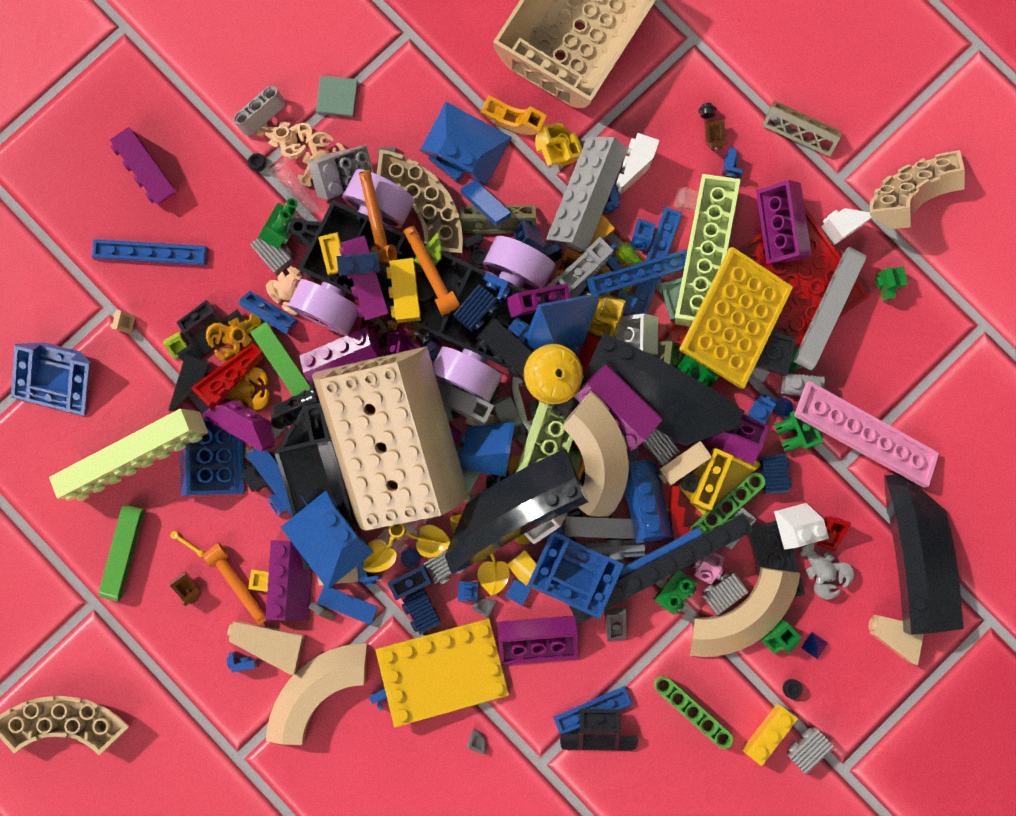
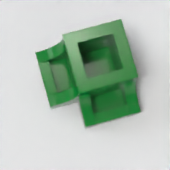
M904 266L886 268L876 274L875 284L880 290L883 302L895 298L896 290L908 285Z
M782 619L773 630L760 639L773 654L780 650L789 654L802 641L800 639L801 636Z

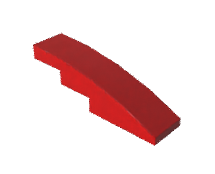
M670 486L668 507L669 521L673 534L672 540L690 531L689 527H683L685 507L678 506L680 487Z

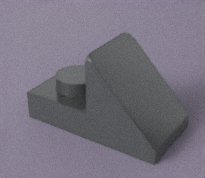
M626 608L606 609L604 616L607 641L627 639Z

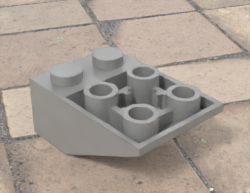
M367 145L325 154L307 161L317 197L327 200L344 194L355 170H370L374 173Z

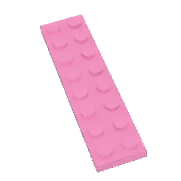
M811 381L805 384L794 414L795 417L924 488L929 486L939 455L938 452Z

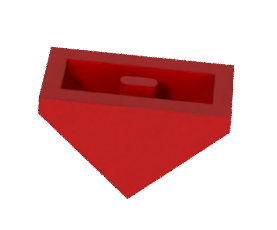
M825 516L824 522L829 539L818 541L817 545L836 551L851 526V522L834 516Z

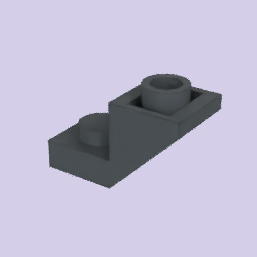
M510 395L492 403L501 423H515L512 440L526 434L522 420Z

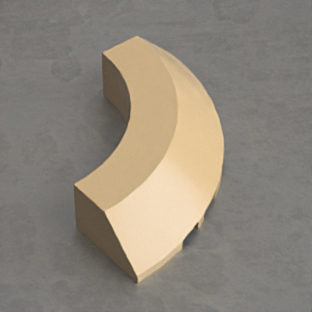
M380 149L377 175L397 184L415 199L411 210L422 225L424 243L428 244L435 234L438 233L440 235L441 251L449 255L462 254L463 237L460 217L450 194L438 178L419 165L418 162L412 161L404 157V155Z
M960 150L936 154L935 158L927 161L922 158L913 166L908 164L898 169V173L894 176L889 175L882 181V186L874 191L875 195L870 201V216L889 229L911 227V218L914 212L922 204L936 196L964 190L965 169Z
M592 391L571 412L562 428L573 438L584 460L585 481L583 489L589 502L578 508L588 516L609 518L621 501L627 485L629 474L627 443L618 427L617 419L613 418L606 404Z
M761 567L758 580L751 594L740 605L722 615L694 618L690 656L713 657L730 654L751 646L766 636L781 621L789 609L798 587L800 573Z
M367 643L345 645L329 650L301 667L288 680L275 701L267 726L266 741L282 745H302L306 741L310 719L316 708L326 697L347 687L364 685L367 673Z
M71 696L36 698L10 708L0 715V739L14 754L42 738L70 737L77 739L93 749L98 755H101L108 751L130 727L111 710L92 701Z

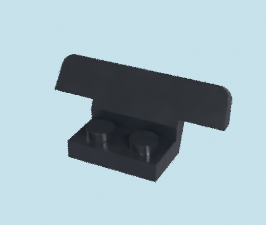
M206 300L176 323L182 333L191 343L177 353L178 357L182 361L185 354L201 358L213 349L206 339L208 327L213 323H222L229 327L231 325L228 322L235 318L239 319V323L245 321L239 310L236 309L222 320L211 303ZM214 337L213 343H214V346H217L218 344L215 343V340H216V339H215V337Z
M580 709L579 734H560V744L564 750L633 751L638 743V735H620L619 709Z

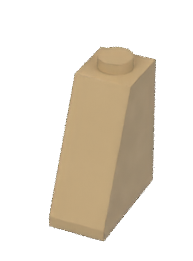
M699 441L658 469L660 473L658 476L663 484L672 485L712 456L702 442Z
M873 615L868 625L870 634L906 662L918 665L924 634L911 635L903 632V621Z

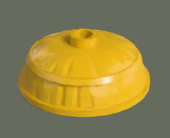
M558 344L542 346L529 356L525 364V384L529 392L543 403L560 404L570 400L578 392L582 383L583 371L581 363L575 353L565 346ZM557 369L561 371L560 377L556 376Z

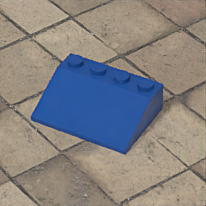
M203 418L208 433L202 436L200 441L190 442L186 444V448L180 450L181 496L244 494V477L241 474L244 470L243 441Z

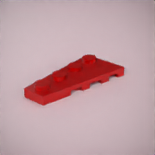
M251 343L192 386L191 389L212 411L265 355L260 348Z

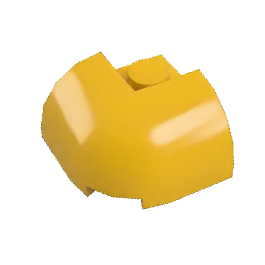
M562 123L542 125L540 132L536 134L537 152H543L547 166L557 165L562 167L578 160L582 151L578 137L575 132L572 134L567 128L563 127Z
M590 290L585 295H591ZM610 293L599 296L588 330L599 336H603L605 333L615 337L623 318L622 313L626 301L610 296Z
M524 550L509 562L507 566L518 580L527 586L536 563Z

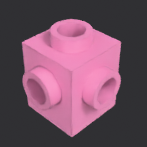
M713 552L696 561L693 566L696 568L694 576L712 584L715 578L719 579L722 575L725 557Z

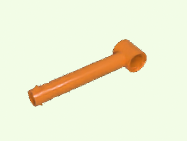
M371 171L359 172V180L363 188L376 245L372 247L371 252H378L379 264L389 263V261L397 259V251L394 245L387 244Z
M414 226L405 229L404 233L438 297L435 303L442 316L460 307L459 302L453 291L448 293Z
M217 543L203 553V558L211 568L216 566L246 609L251 613L256 623L260 626L267 621L265 620L266 614L226 560L229 554L222 544Z

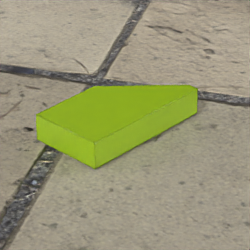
M438 233L425 246L435 266L442 259L440 235ZM416 257L414 259V262H416L422 268L418 258Z

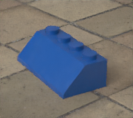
M649 460L632 461L629 464V474L625 489L636 543L673 538L663 490L658 476L657 464Z

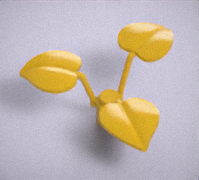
M461 515L452 516L450 518L453 533L455 532ZM524 534L514 539L520 544L531 542ZM492 553L490 554L492 562L487 561L481 564L477 575L480 584L491 596H494L502 591L508 583L510 570L507 563L503 561L496 562V558Z
M402 523L389 526L391 537L389 538L388 545L381 539L372 540L368 543L374 553L364 560L363 569L367 572L376 573L392 567L396 561L397 553L390 547L394 539H403L405 535L418 540L416 544L417 550L422 556L427 558L436 557L447 550L450 540L443 530L434 525L421 527L420 536L406 531Z

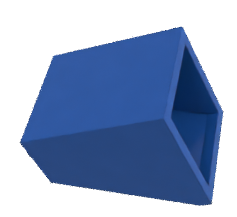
M515 423L467 427L466 435L462 434L460 445L463 446V450L459 449L458 451L461 469L506 477Z

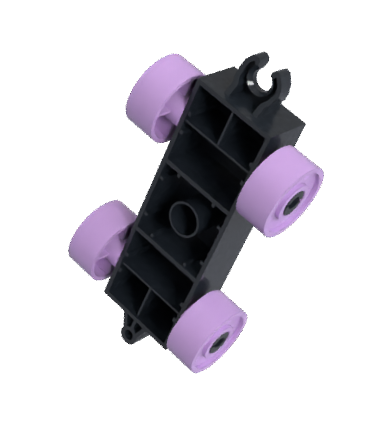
M362 169L355 170L342 196L356 210L332 200L322 222L304 221L301 218H295L289 225L290 231L297 243L304 247L306 245L308 250L298 268L307 280H300L288 307L312 322L344 336L349 335L359 315L357 305L353 302L359 305L360 302L358 298L353 296L351 287L354 286L352 278L348 279L344 275L341 277L339 274L328 276L318 237L338 232L340 242H345L365 236L369 252H371L372 247L376 246L363 188L359 180V172L366 171ZM371 172L387 244L395 246L397 251L396 260L415 259L416 255L405 233L392 228H402L415 199L397 184ZM505 236L495 237L483 262L487 270L509 282L508 288H510V292L507 298L518 292L545 288L555 267V263L540 251ZM441 251L442 259L435 267L448 293L453 291L460 306L479 284L497 298L500 290L494 291L486 287V283L483 280L486 274L485 271ZM415 262L421 320L399 324L448 346L441 348L433 364L434 373L438 381L489 403L502 377L495 369L509 376L511 374L507 371V366L503 363L499 364L493 359V354L489 350L485 351L478 345L479 341L476 337L491 320L496 319L508 329L516 317L511 318L507 300L502 298L501 302L496 304L498 306L496 311L492 315L487 314L483 319L485 321L484 325L479 330L475 329L471 332L454 318L453 314L458 308L442 316L435 303L438 297L423 268ZM379 264L380 272H376L388 311V314L383 316L397 322L396 318H392L391 306H394V300L389 296V287L392 286L391 279H388L386 267H390V264ZM535 313L517 317L530 326Z

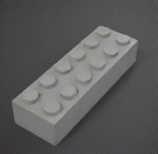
M587 136L546 238L552 244L557 243L560 249L567 250V248H570L574 251L586 252V249L589 248L628 150L615 137Z

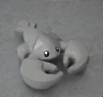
M814 544L803 546L800 555L807 556L811 567L806 569L810 579L817 575L814 592L819 598L828 600L840 594V590L830 591V589H836L837 586L824 584L825 581H835L837 571H839L838 581L840 584L843 583V578H846L842 586L844 589L852 583L854 571L848 563H831L835 560V557L828 552L822 557L813 551Z

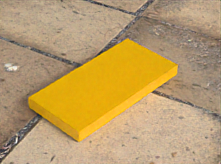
M733 456L714 505L761 466L760 463L755 460L754 464H751ZM706 462L693 472L697 475L698 479L701 477ZM681 482L678 487L691 501L694 492L685 491L681 486ZM695 506L696 509H697L702 515H704L706 512H708V511L705 510V509H702V508H700V507Z

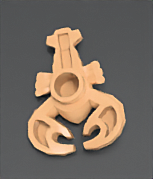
M280 122L279 127H268L267 123H265L257 130V136L266 135L271 139L268 142L274 147L280 145L281 153L285 159L293 160L301 157L306 150L305 145L301 147V144H297L296 135L298 134L302 142L305 141L304 137L306 136V144L308 145L313 131L311 126L306 123H299L289 128L290 123Z
M326 132L312 134L309 138L312 156L309 152H306L302 161L308 164V160L329 154L328 150H319L318 147L330 145L329 142H324L323 140L329 139L333 141V137ZM336 143L340 151L346 150L342 144ZM309 165L304 175L298 174L297 177L303 186L307 185L308 187L312 185Z
M290 266L287 269L290 274L285 276L281 272L278 275V280H270L266 284V290L277 304L281 299L287 300L281 307L289 314L296 315L298 313L291 310L288 304L298 286V280L302 279V275L295 267Z

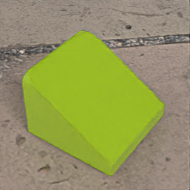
M180 331L163 341L164 346L174 360L178 358L177 353L188 346Z

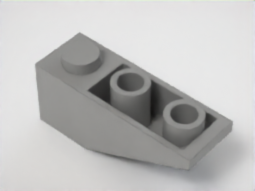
M439 382L438 387L445 407L482 426L485 424L494 405L467 392Z

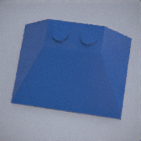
M445 102L420 151L434 159L440 157L471 174V179L487 186L512 137L454 105Z
M596 293L539 304L523 345L533 353L542 346L558 344L569 348L578 356L600 295Z
M45 342L15 344L11 398L85 416L91 362L80 351Z
M326 490L282 525L281 529L321 582L329 589L373 554L374 551L363 537H359L337 509L338 504Z
M553 531L546 542L527 586L600 619L624 564Z

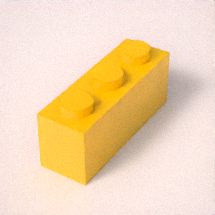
M414 259L389 261L390 267H386L387 277L392 282V286L389 287V296L394 300V306H391L392 318H396L397 323L421 320Z
M716 448L710 452L712 457L707 460L699 479V484L690 501V504L707 511L713 508L733 455Z
M777 703L741 750L762 766L798 719Z

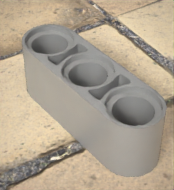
M269 86L234 116V122L244 135H252L283 109L286 101L275 86Z

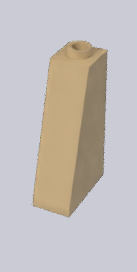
M238 620L233 621V624L229 625L227 635L230 636L229 642L290 675L296 674L305 634L259 626L258 624Z

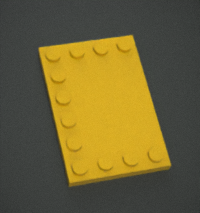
M734 247L729 248L679 351L737 387L745 388L793 287Z
M489 618L375 649L394 728L509 695Z

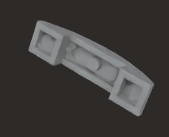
M599 237L586 249L583 255L560 276H557L547 287L568 283L571 293L614 250Z
M517 376V378L513 377L512 382L513 401L524 428L529 433L533 420H527L518 387L522 385L523 381Z

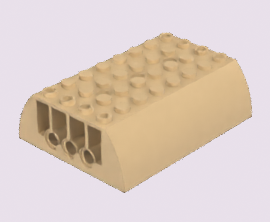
M520 0L493 41V46L502 62L511 71L574 108H584L592 102L656 0ZM581 22L585 25V28L578 30L575 28V24ZM561 52L565 55V59L557 60L555 55Z
M427 346L317 371L312 375L359 528L371 530L441 516L456 508L469 496ZM372 404L376 409L375 413L367 412L366 405ZM377 443H384L387 451H380L377 448ZM394 480L397 482L398 488H390L388 481Z

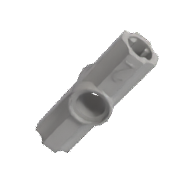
M607 540L600 543L585 544V547L614 560L645 555L644 542L636 543V540Z

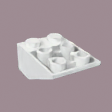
M637 133L636 139H631L626 154L628 156L625 157L621 172L624 174H619L616 183L618 197L649 170L659 143L658 139Z

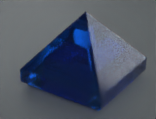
M811 632L801 648L818 659L828 643Z

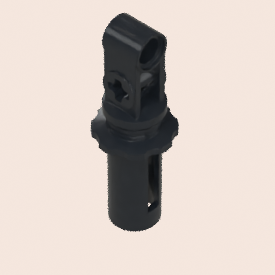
M314 381L310 384V390H304L299 395L290 397L288 400L272 406L271 425L274 428L284 429L294 424L304 406L320 403Z

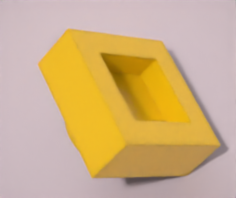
M252 569L248 589L267 592L269 572Z

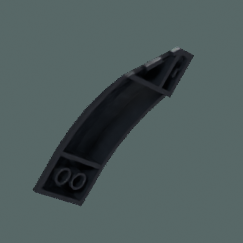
M605 333L593 354L581 385L584 384L607 363L663 418L655 429L684 446L737 429L745 412L692 376L649 353Z
M316 403L304 406L299 412L300 415L295 423L291 425L284 436L285 439L280 447L274 452L285 485L292 515L294 517L306 507L305 502L310 504L327 490L338 504L337 509L356 534L362 537L321 404ZM301 555L304 570L311 569Z
M566 448L510 475L465 505L445 553L451 574L486 559L487 556L530 530L589 502Z
M900 474L884 475L886 508L892 530L899 576L903 632L915 635L964 629L957 559L946 510L913 481Z

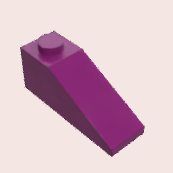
M568 283L518 292L506 298L512 318L535 313L539 304L569 299L571 294Z

